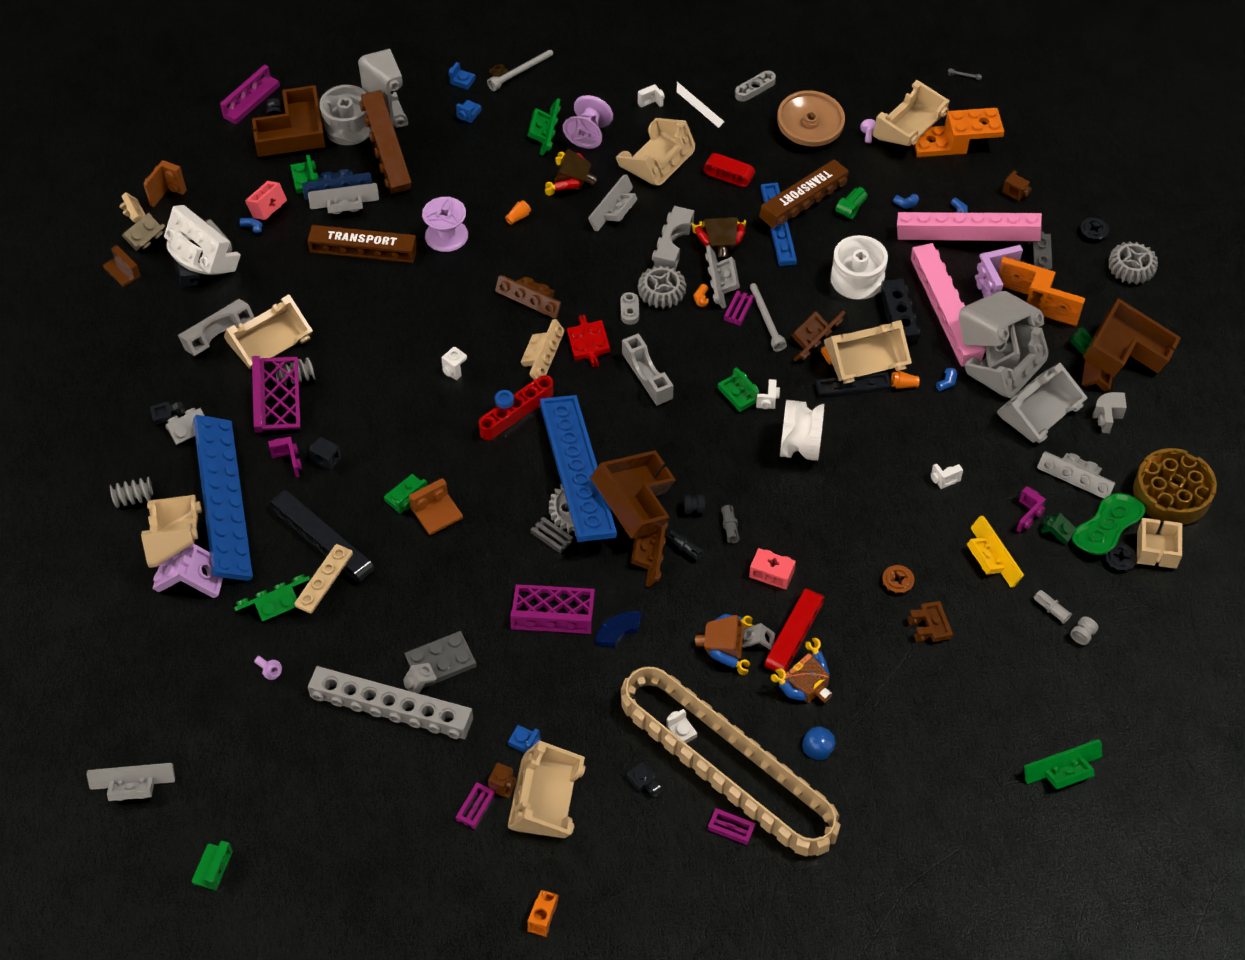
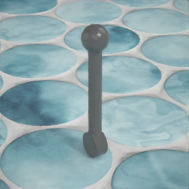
M952 68L948 70L949 75L956 74L976 78V80L982 79V75L980 74L973 75L958 72Z

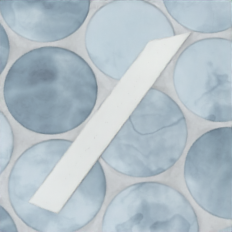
M677 82L678 94L718 128L724 123L721 118Z

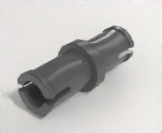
M725 505L721 508L724 519L723 528L726 530L727 541L729 543H736L740 540L737 530L738 520L735 519L733 506Z

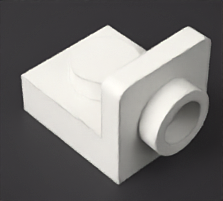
M934 464L931 478L934 483L938 484L940 489H943L961 481L963 469L958 464L942 471L938 464Z
M684 709L671 713L666 719V728L683 742L688 743L697 737V732L687 720Z

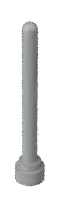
M548 50L500 77H491L487 80L489 88L492 91H496L503 82L551 57L553 51Z
M752 283L750 289L771 334V346L776 352L782 351L786 348L787 343L784 337L778 334L757 285Z

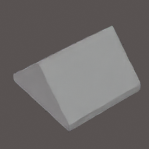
M1014 323L1008 326L1009 338L1004 344L1000 346H985L989 368L997 369L999 366L1007 368L1018 365L1020 351Z

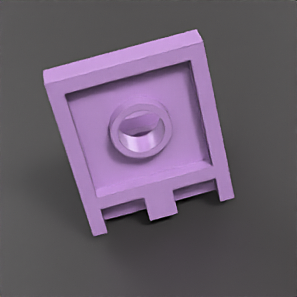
M1020 245L980 254L981 263L977 265L979 273L975 275L977 287L981 289L984 298L1002 291L1003 283L998 275L1002 258L1004 256L1020 261L1023 251Z
M192 544L159 565L158 571L153 578L154 585L152 589L160 592L182 581L215 598L219 595L223 578L212 575L210 552ZM202 567L206 569L207 576L202 573Z

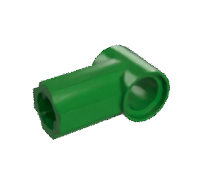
M861 187L855 188L846 199L841 198L836 206V212L849 219H853L858 208L867 199L868 194L865 192V189Z

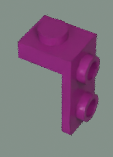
M291 437L268 441L272 458L291 454L295 476L300 477L298 471L302 469L300 458L296 459L295 455L299 454L297 444H292Z
M1028 486L1022 490L1019 502L1030 510L1019 521L1017 527L1019 533L1024 528L1028 529L1032 525L1033 519L1036 516L1040 517L1045 510L1043 506L1046 499Z

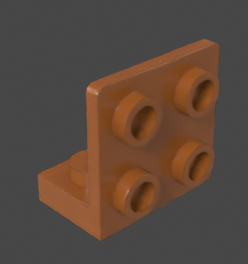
M164 160L155 167L151 175L144 181V188L151 207H154L168 189L182 195L187 191L180 166Z
M443 478L409 495L411 509L429 535L463 518L462 513L448 495L447 484Z

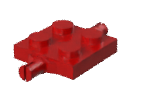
M580 315L578 318L580 325L567 328L575 361L590 359L591 366L595 367L596 364L597 367L599 366L597 357L611 352L602 320L587 323L586 316Z

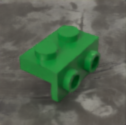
M737 367L733 369L732 376L718 383V389L739 412L757 402L758 387L752 384L746 374Z

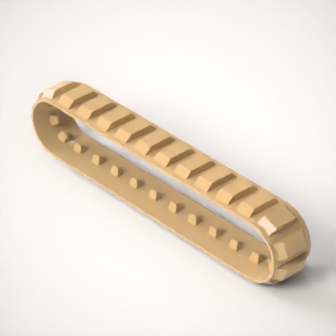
M642 667L633 671L629 678H625L621 687L622 708L625 714L633 719V723L642 730L645 729L648 735L655 741L661 742L664 748L671 754H676L687 767H692L703 780H708L712 784L711 786L719 793H724L735 806H740L746 815L753 820H757L760 826L767 832L777 836V840L784 846H789L795 853L804 856H819L829 851L830 844L836 843L840 824L838 823L839 814L834 805L830 804L820 792L813 790L805 780L794 775L793 771L786 765L779 763L777 758L771 753L760 748V745L752 738L745 736L744 732L737 726L731 725L723 715L716 713L708 703L697 698V695L689 688L682 686L679 680L672 675H668L664 670L655 667ZM647 685L656 686L664 690L822 816L824 821L829 824V827L825 828V835L812 839L797 834L641 708L630 695H634L639 687Z

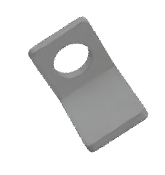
M760 623L743 629L742 649L759 643L769 650L774 646L775 633ZM765 633L769 636V643L765 639Z

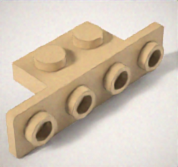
M556 319L552 320L547 333L532 335L524 352L521 363L524 367L532 366L530 376L533 380L547 374L564 334L563 327Z
M336 544L294 603L295 607L311 614L353 555L352 550Z

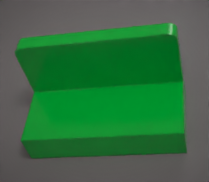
M221 841L219 846L207 845L192 879L194 885L217 890L233 852L228 842Z

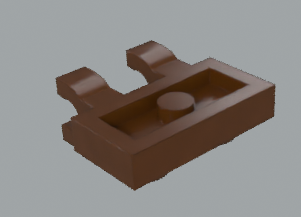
M940 601L921 604L920 610L910 611L911 616L907 618L910 626L918 624L922 620L925 621L927 626L916 628L917 633L914 634L916 643L922 642L931 637L932 642L952 639L953 633Z

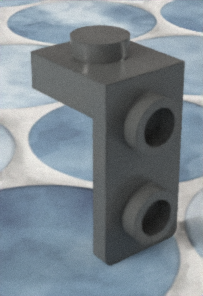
M1041 232V241H1028V245H1033L1034 266L1050 270L1052 269L1051 234Z

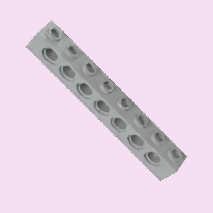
M319 666L316 667L308 685L310 697L317 701L324 700L331 702L335 706L350 707L356 712H368L374 717H386L396 723L404 722L414 728L422 727L432 733H444L454 739H465L473 720L472 708ZM330 687H336L333 690H328ZM350 692H355L353 695H347ZM370 697H373V698H374L373 700H370V701L367 700V699L370 698ZM388 703H394L391 706H386ZM408 708H413L411 711H405ZM428 713L433 714L432 716H429V717H426V716H425V715L428 714ZM446 719H452L450 722H444Z

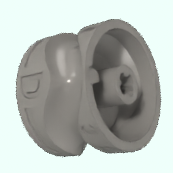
M340 85L331 88L323 94L320 100V110L324 132L329 140L340 145H354L363 142L369 137V132L371 131L365 125L364 117L366 115L364 111L361 112L359 106L361 95L367 93L365 90L354 85Z

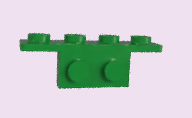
M559 98L552 104L549 114L535 108L532 114L527 136L542 143L540 155L542 156L546 151H550L553 144L551 139L554 137V127L558 122L556 116L561 109Z
M302 574L293 578V583L286 585L283 582L274 586L275 590L267 593L264 590L255 594L256 598L248 601V598L236 602L237 606L234 607V610L236 612L255 604L263 622L296 608L294 603L297 597L292 587L309 581L310 577H304Z
M1097 739L1025 765V781L1030 784L1047 778L1056 789H1060L1093 777L1094 769L1088 762L1102 757V742Z

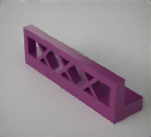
M262 66L220 103L223 118L237 124L280 86L279 81L270 76L268 66Z

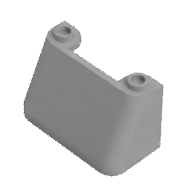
M387 49L362 56L358 61L362 89L367 93L381 90L392 125L394 127L408 125L406 114H404L397 93H390L391 91L398 90L403 83L402 75L391 50Z
M998 291L960 310L959 322L963 344L1000 346L1009 338V325L1019 323L1039 327L1044 325V316L1040 309L1007 291Z
M1014 323L1020 351L1017 366L1007 368L999 366L997 369H993L988 366L987 356L981 363L978 358L972 357L964 364L967 374L1004 397H1014L1048 358V348L1042 328Z
M1058 363L1037 376L996 412L1004 421L1030 441L1040 443L1048 437L1046 435L1048 429L1071 410L1076 412L1084 406L1082 402L1087 399V396L1063 365Z

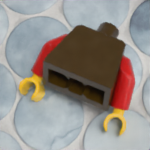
M567 149L565 154L564 152H559L558 157L555 158L556 164L559 165L554 179L555 184L547 182L545 184V193L551 196L555 193V190H580L584 182L593 186L597 176L588 173L591 166L590 162L585 160L580 153H574Z
M738 217L704 219L703 226L702 221H699V225L692 223V230L705 246L710 245L714 251L718 252V259L724 260L729 258L728 250H734L735 245H738L745 234L746 220L740 223L738 222Z

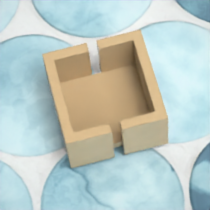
M1142 518L1137 530V563L1153 566L1159 563L1161 567L1177 569L1182 558V523L1164 521L1159 534H1156L1160 520Z

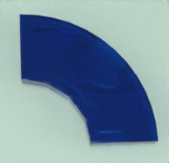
M625 612L609 619L599 630L595 644L616 647L618 640L622 636L638 632L641 612Z

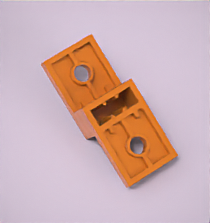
M998 108L947 111L945 126H932L919 137L914 145L916 156L967 154L970 139L1003 137L1004 129Z
M1003 256L998 272L1003 287L1028 294L1027 303L1040 309L1044 317L1077 326L1085 298L1051 288L1056 272Z

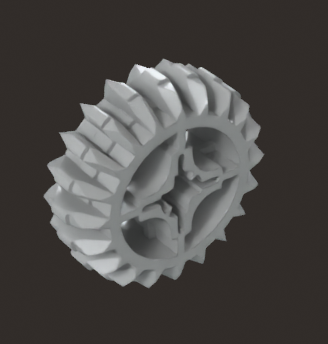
M1131 241L1127 244L1123 242L1121 245H1117L1111 252L1108 260L1109 269L1112 271L1111 274H1116V279L1121 278L1122 282L1128 281L1129 284L1134 282L1136 285L1139 282L1144 284L1145 281H1149L1155 275L1158 267L1155 252L1150 250V247L1146 248L1144 244L1139 245L1137 242L1132 244Z
M661 265L659 268L653 266L652 270L647 268L646 273H642L638 281V291L640 298H643L644 303L648 302L649 307L655 305L656 308L658 306H662L663 309L665 306L671 308L672 304L677 305L678 301H682L686 293V283L684 276L681 275L680 271H676L675 267L669 269L668 265L665 268Z

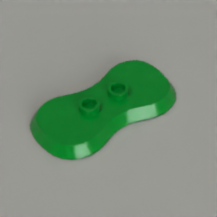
M1111 494L1102 500L1096 515L1092 519L1076 528L1072 535V540L1075 545L1087 553L1093 555L1107 554L1118 543L1121 532L1143 517L1145 505L1139 499L1128 494Z

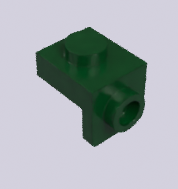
M1081 327L1069 341L1084 355L1093 337Z
M1061 513L1048 516L1043 521L1044 525L1040 531L1043 534L1050 531L1065 544L1069 542L1076 527Z

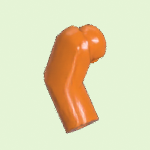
M701 284L693 295L696 304L700 307H705L709 302V299L705 298V293L709 289L705 284Z

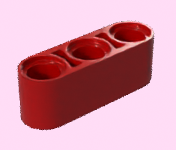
M712 153L703 167L706 174L741 187H747L755 175V169L751 165L717 153Z

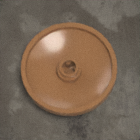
M800 91L789 95L782 101L778 109L777 122L781 132L791 141L804 146H822L833 142L840 136L845 123V114L841 105L829 95L817 91Z

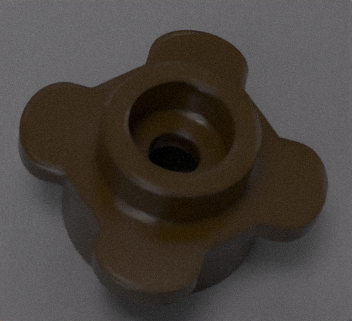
M503 64L495 65L489 72L495 77H500L506 74L508 70L504 68Z

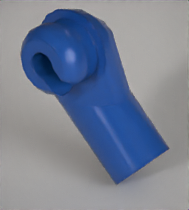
M912 194L904 199L896 195L893 203L904 209H909L918 204L919 197L916 194Z
M956 197L952 199L950 204L957 209L956 213H968L967 205Z
M947 368L944 372L946 373L945 379L936 383L939 391L955 385L957 371L954 368Z

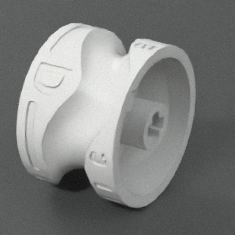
M861 235L847 237L839 242L834 250L831 282L835 290L847 298L857 300L871 298L879 293L881 283L885 279L888 261L885 247L876 239Z
M786 400L780 457L791 458L794 452L799 451L807 460L818 461L824 404L817 406L812 411L807 407L806 402Z

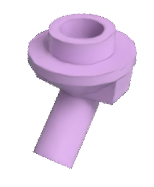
M866 119L860 125L861 131L866 133L865 143L872 142L875 120Z
M260 656L255 659L254 663L263 668L262 674L265 678L274 680L281 674L282 666L279 661L272 659L267 662Z

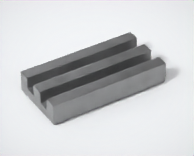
M544 517L541 518L540 523H536L535 528H531V533L560 554L573 542L572 536ZM539 530H542L543 532H545L546 534H548L549 537H547L546 535H544L543 533H541ZM553 540L558 541L560 544H562V546H560L559 544H557V543L554 542Z

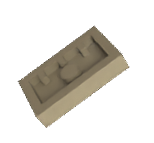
M148 213L122 236L136 251L140 248L144 250L151 244L149 240L153 237L157 239L164 233L162 229L165 225L162 224L160 226Z

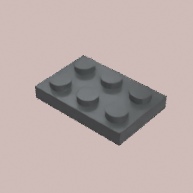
M461 631L404 653L409 667L411 665L430 664L437 679L435 682L425 683L423 688L477 667L476 661Z

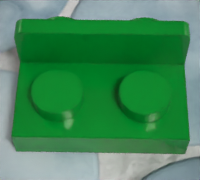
M306 155L307 162L290 165L297 194L303 193L302 183L319 180L317 172H313L316 171L314 160L311 161L310 155Z
M411 474L386 494L384 500L401 514L403 511L411 508L409 495L428 486L425 479L420 481L415 475Z

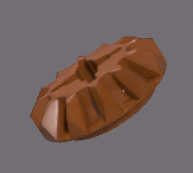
M894 565L887 568L883 573V585L887 587L888 591H894L895 594L898 592L904 594L906 591L911 590L914 584L913 573L904 566ZM895 575L899 580L902 579L901 585L895 581Z

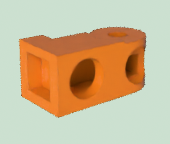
M544 890L540 891L528 919L529 932L547 937L559 895Z

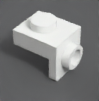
M655 84L638 91V104L640 107L656 102L659 107L663 106L664 93Z
M453 347L441 358L443 372L457 380L461 377L460 364L467 359V355Z
M769 379L768 394H757V408L775 409L776 398L779 399L780 387H776V380Z

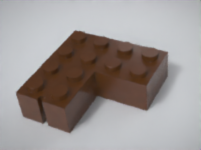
M316 85L282 90L286 114L252 118L258 157L326 147Z
M1118 298L1106 313L1083 358L1113 377L1122 369L1129 356L1159 373L1169 362L1181 337Z
M656 450L602 462L590 476L631 539L658 532L670 518L656 496L665 494L676 479L667 467H664L654 479V476L665 464Z

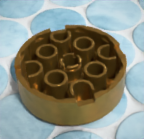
M1176 448L1161 449L1148 455L1140 465L1133 485L1134 496L1145 505V513L1163 523L1164 521L1182 523V525L1193 523L1203 517L1214 498L1217 482L1214 472L1202 458H1196L1187 454L1188 451Z

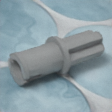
M1042 590L1038 591L1034 596V600L1046 608L1047 613H1052L1063 624L1071 617L1072 613L1058 604V600H1053Z

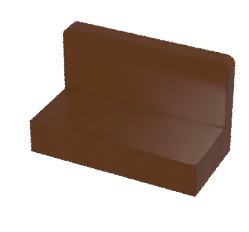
M116 245L111 248L114 258L105 263L103 267L122 287L141 277L138 265L120 247Z
M1085 359L1081 385L1087 387L1097 384L1104 392L1111 390L1113 376Z

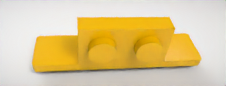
M979 516L971 526V530L977 538L970 539L967 546L986 574L1001 573L1009 586L1015 587L1023 578V572L986 518Z

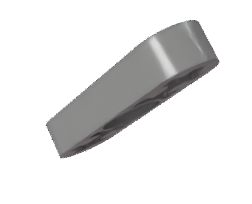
M764 71L739 85L735 90V98L738 101L744 102L772 87L775 84V73ZM756 84V85H759L760 87L754 88V87H752V85Z

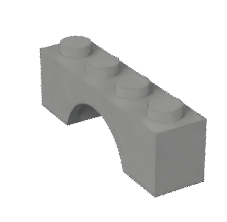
M674 206L672 213H668L667 225L663 226V236L658 239V249L654 250L652 255L656 268H659L660 265L665 268L668 265L669 269L675 267L676 270L679 262L680 248L675 246L672 241L679 236L689 235L692 223H694V210Z
M238 299L182 332L178 337L184 349L195 356L210 347V341L219 333L226 331L227 328L233 325L237 328L240 323L243 325L255 317L249 305Z
M639 333L623 339L622 354L656 406L673 399V384L665 372L660 374L656 370L649 356L647 345Z

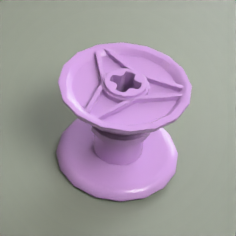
M591 95L581 96L574 103V111L577 116L566 119L563 124V132L573 144L582 148L592 149L601 144L602 133L599 128L610 125L613 120V112L610 106L600 98Z
M439 197L428 202L422 213L425 223L429 226L425 233L427 244L434 250L441 252H451L462 247L468 239L467 228L462 224L466 217V209L463 203L451 197Z

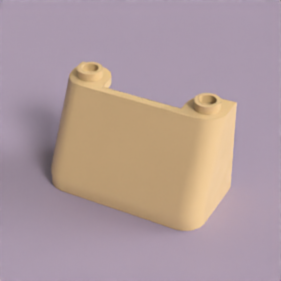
M916 80L912 84V93H907L904 101L889 115L881 112L877 116L873 137L881 141L905 146L915 145L922 134L937 120L947 114V111H949V100Z
M655 118L648 128L651 139L633 157L628 151H622L617 155L616 160L619 166L652 185L663 184L695 150V142L687 122L684 120Z
M290 295L282 298V302L278 305H273L272 309L243 325L240 323L237 328L233 325L226 329L224 338L249 369H252V356L273 358L297 343L301 342L303 344L311 339L310 335L313 330Z
M901 320L849 334L832 336L824 340L838 379L843 381L844 384L854 382L855 377L895 368L896 371L907 369L906 365L912 363Z
M195 495L148 501L150 530L142 531L141 537L149 568L161 565L194 544L195 539H198L197 520L198 513H201L200 501H196Z
M540 740L527 750L520 764L508 828L518 832L558 838L570 836L574 830L572 818L568 817L574 781L579 777L581 778L585 772V765H583L585 757Z

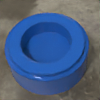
M501 390L495 395V403L501 409H508L514 404V396L508 390Z

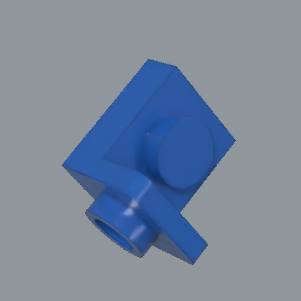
M458 62L449 70L448 75L452 85L468 90L475 81V74L460 70V63Z
M469 100L463 105L459 103L456 105L457 117L470 123L482 111L481 105Z
M517 725L508 741V745L525 753L539 740H542L540 738V730L535 728L532 732Z

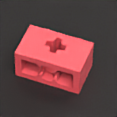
M267 181L245 201L253 218L266 220L287 199L280 183Z
M758 548L750 566L749 577L786 590L793 576L796 561L787 556H780L769 550Z

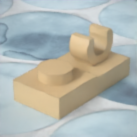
M126 192L122 195L124 202L119 207L125 210L123 211L124 215L129 216L134 223H137L146 215L138 199Z

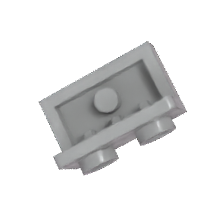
M191 408L184 412V416L180 418L175 416L167 420L168 423L165 427L176 445L195 437L193 418L196 414L204 416L201 408L197 410Z

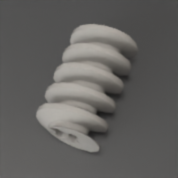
M308 357L305 358V363L298 359L300 383H302L303 377L309 381L310 375L315 380L312 363ZM291 362L290 366L286 363L283 369L290 373L294 369V362ZM281 370L275 373L276 379L279 382L287 376Z
M147 477L146 483L143 482L142 478H139V484L132 480L131 486L124 481L122 488L119 483H116L115 489L110 485L111 497L117 508L120 507L121 502L124 506H127L128 500L134 505L136 498L140 503H143L144 497L147 501H151L153 495L149 477Z

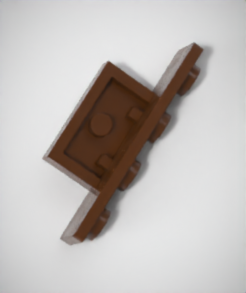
M503 275L498 277L495 289L497 293L554 319L558 317L561 302L552 298L554 290L549 289L547 285L538 284L529 277H523L517 281Z
M844 310L829 323L815 311L791 335L803 348L793 358L795 362L800 358L804 360L811 353L809 349L811 347L815 349L822 342L820 338L822 336L826 338L832 332L831 327L833 325L837 327L843 321L841 317L845 314Z
M668 522L658 532L634 538L631 563L648 569L646 586L648 587L658 582L661 577L660 564L664 557L662 550L666 542L664 535Z

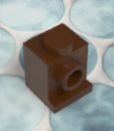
M1013 171L1005 180L1002 192L1020 202L1030 194L1032 188L1029 187V181L1018 176L1017 172Z
M497 763L488 780L489 788L494 790L495 794L509 799L517 783V779L513 777V768Z

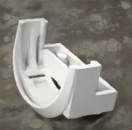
M185 205L173 206L164 237L168 240L167 249L173 258L183 267L197 273L216 275L235 272L240 254L238 252L226 253L230 241ZM189 240H193V241H194L195 243H197L200 247L194 245V244L191 243ZM201 252H203V255L200 258V263H198Z

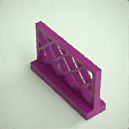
M252 356L255 433H263V430L300 429L298 357L260 358V356ZM294 362V369L290 373L282 368L286 363ZM273 363L276 368L269 374L264 369V364ZM279 370L287 375L281 382L273 377ZM289 378L295 382V386L290 391L283 386ZM269 379L277 384L271 391L265 387V383ZM280 387L287 392L281 400L273 394ZM270 396L278 402L272 409L265 404V401ZM289 396L295 399V404L291 408L283 403ZM280 405L288 410L282 417H279L274 412ZM291 413L296 417V424H288L284 419ZM271 414L278 419L274 425H266V419Z
M516 584L510 616L511 629L591 634L595 589ZM519 592H528L531 595L523 599ZM548 593L550 596L543 600L539 595ZM562 594H567L570 596L565 601L559 598V596ZM582 595L590 596L585 602L579 599ZM535 598L539 603L532 607L528 602ZM555 599L559 604L552 608L548 603ZM575 601L579 606L572 609L568 604ZM523 605L528 609L527 611L517 610ZM544 606L548 612H538L537 610ZM565 608L568 613H557V611ZM584 609L588 612V615L577 614V612Z

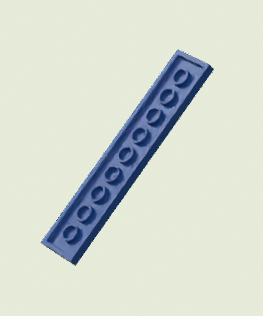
M577 395L540 399L542 415L577 542L616 538L617 531L610 507L590 478L598 466Z
M196 414L193 421L212 575L214 577L250 581L253 574L232 421Z

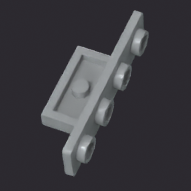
M623 175L589 216L588 219L594 231H599L606 221L622 220L636 202V195L629 193L633 186L627 175Z
M376 183L308 192L311 209L327 207L328 213L340 214L342 211L348 210L356 212L363 209L362 202L379 200Z
M708 245L706 246L707 253L705 256L710 265L708 271L712 277L710 283L715 293L713 294V299L716 304H719L724 309L726 308L724 294L740 288L736 264L733 257L718 262L715 251Z
M1045 451L1037 466L1039 470L1102 498L1111 495L1115 486V482L1100 476L1102 468L1098 467L1096 463L1086 462L1076 454L1066 453L1063 458H1059Z
M172 763L88 770L87 778L91 790L108 788V801H122L125 799L151 797L154 784L175 782V773Z

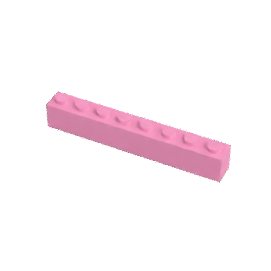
M898 212V240L1041 241L1042 213Z
M933 243L913 247L911 261L961 367L972 357L978 358L981 362L985 354V346L963 344L959 312L965 305L959 299L958 290L954 288L952 278L946 272V266L940 259L939 251L935 249Z

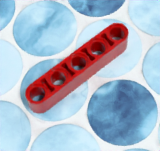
M547 375L538 377L513 395L514 404L510 408L501 409L495 407L481 417L479 420L480 436L485 440L495 438L539 407L540 399L551 398L553 396L552 378Z
M805 588L766 659L765 667L773 671L777 669L787 671L824 601L823 595Z

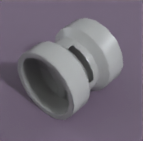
M1082 617L1078 621V626L1074 627L1071 631V637L1077 643L1087 645L1091 640V635L1097 632L1098 625L1093 619Z

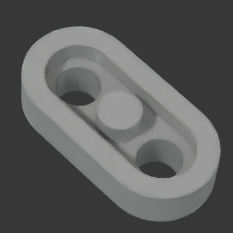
M631 292L621 296V320L628 325H633L639 320L638 296Z

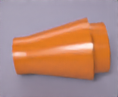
M523 200L517 202L509 214L505 216V219L512 225L528 216L531 208Z
M902 371L892 373L891 384L896 389L919 386V376Z

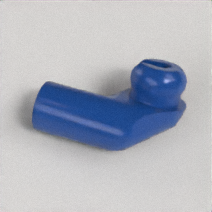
M240 218V227H253L252 231L254 233L262 232L261 227L263 225L260 221L254 218Z

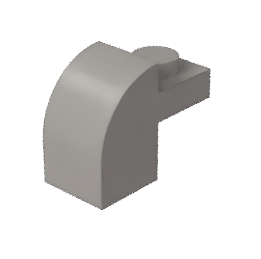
M1106 393L1097 400L1093 418H1098V425L1101 426L1102 433L1110 434L1113 419H1123L1127 408L1125 393Z

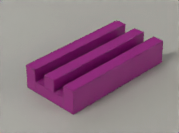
M737 290L724 315V321L741 326L754 300V296L750 295L749 297L747 293L740 294L741 291ZM738 299H740L732 317H730ZM744 301H747L739 319L737 320L736 317Z
M476 782L458 812L456 821L463 822L466 826L470 825L475 830L496 795L495 791ZM481 790L482 792L478 797L477 801L475 802V804L473 805L468 816L464 817L465 813L467 812L468 808L470 807L471 803L476 797L478 791ZM486 794H488L484 803L482 804L481 808L479 809L478 813L472 821V817L474 816L475 812L477 811Z
M715 808L708 825V830L748 845L756 823ZM717 817H720V818L725 819V820H727V821H730V822H733V823L738 824V825H740V826H743V827H745V828H748V831L745 830V829L739 828V827H737V826L734 825V824L726 823V822L721 821V820L716 819V818H717Z

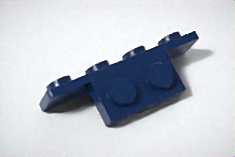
M342 169L338 173L324 172L318 176L319 180L304 182L302 187L305 200H309L308 192L372 184V179L369 172L353 175L352 170Z

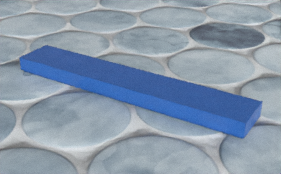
M778 183L761 184L764 203L780 194ZM786 221L775 229L770 226L779 266L796 265L797 258L788 222Z

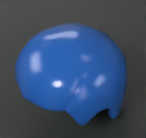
M816 726L811 728L803 739L804 753L815 760L827 759L834 750L836 744L835 736L829 729Z

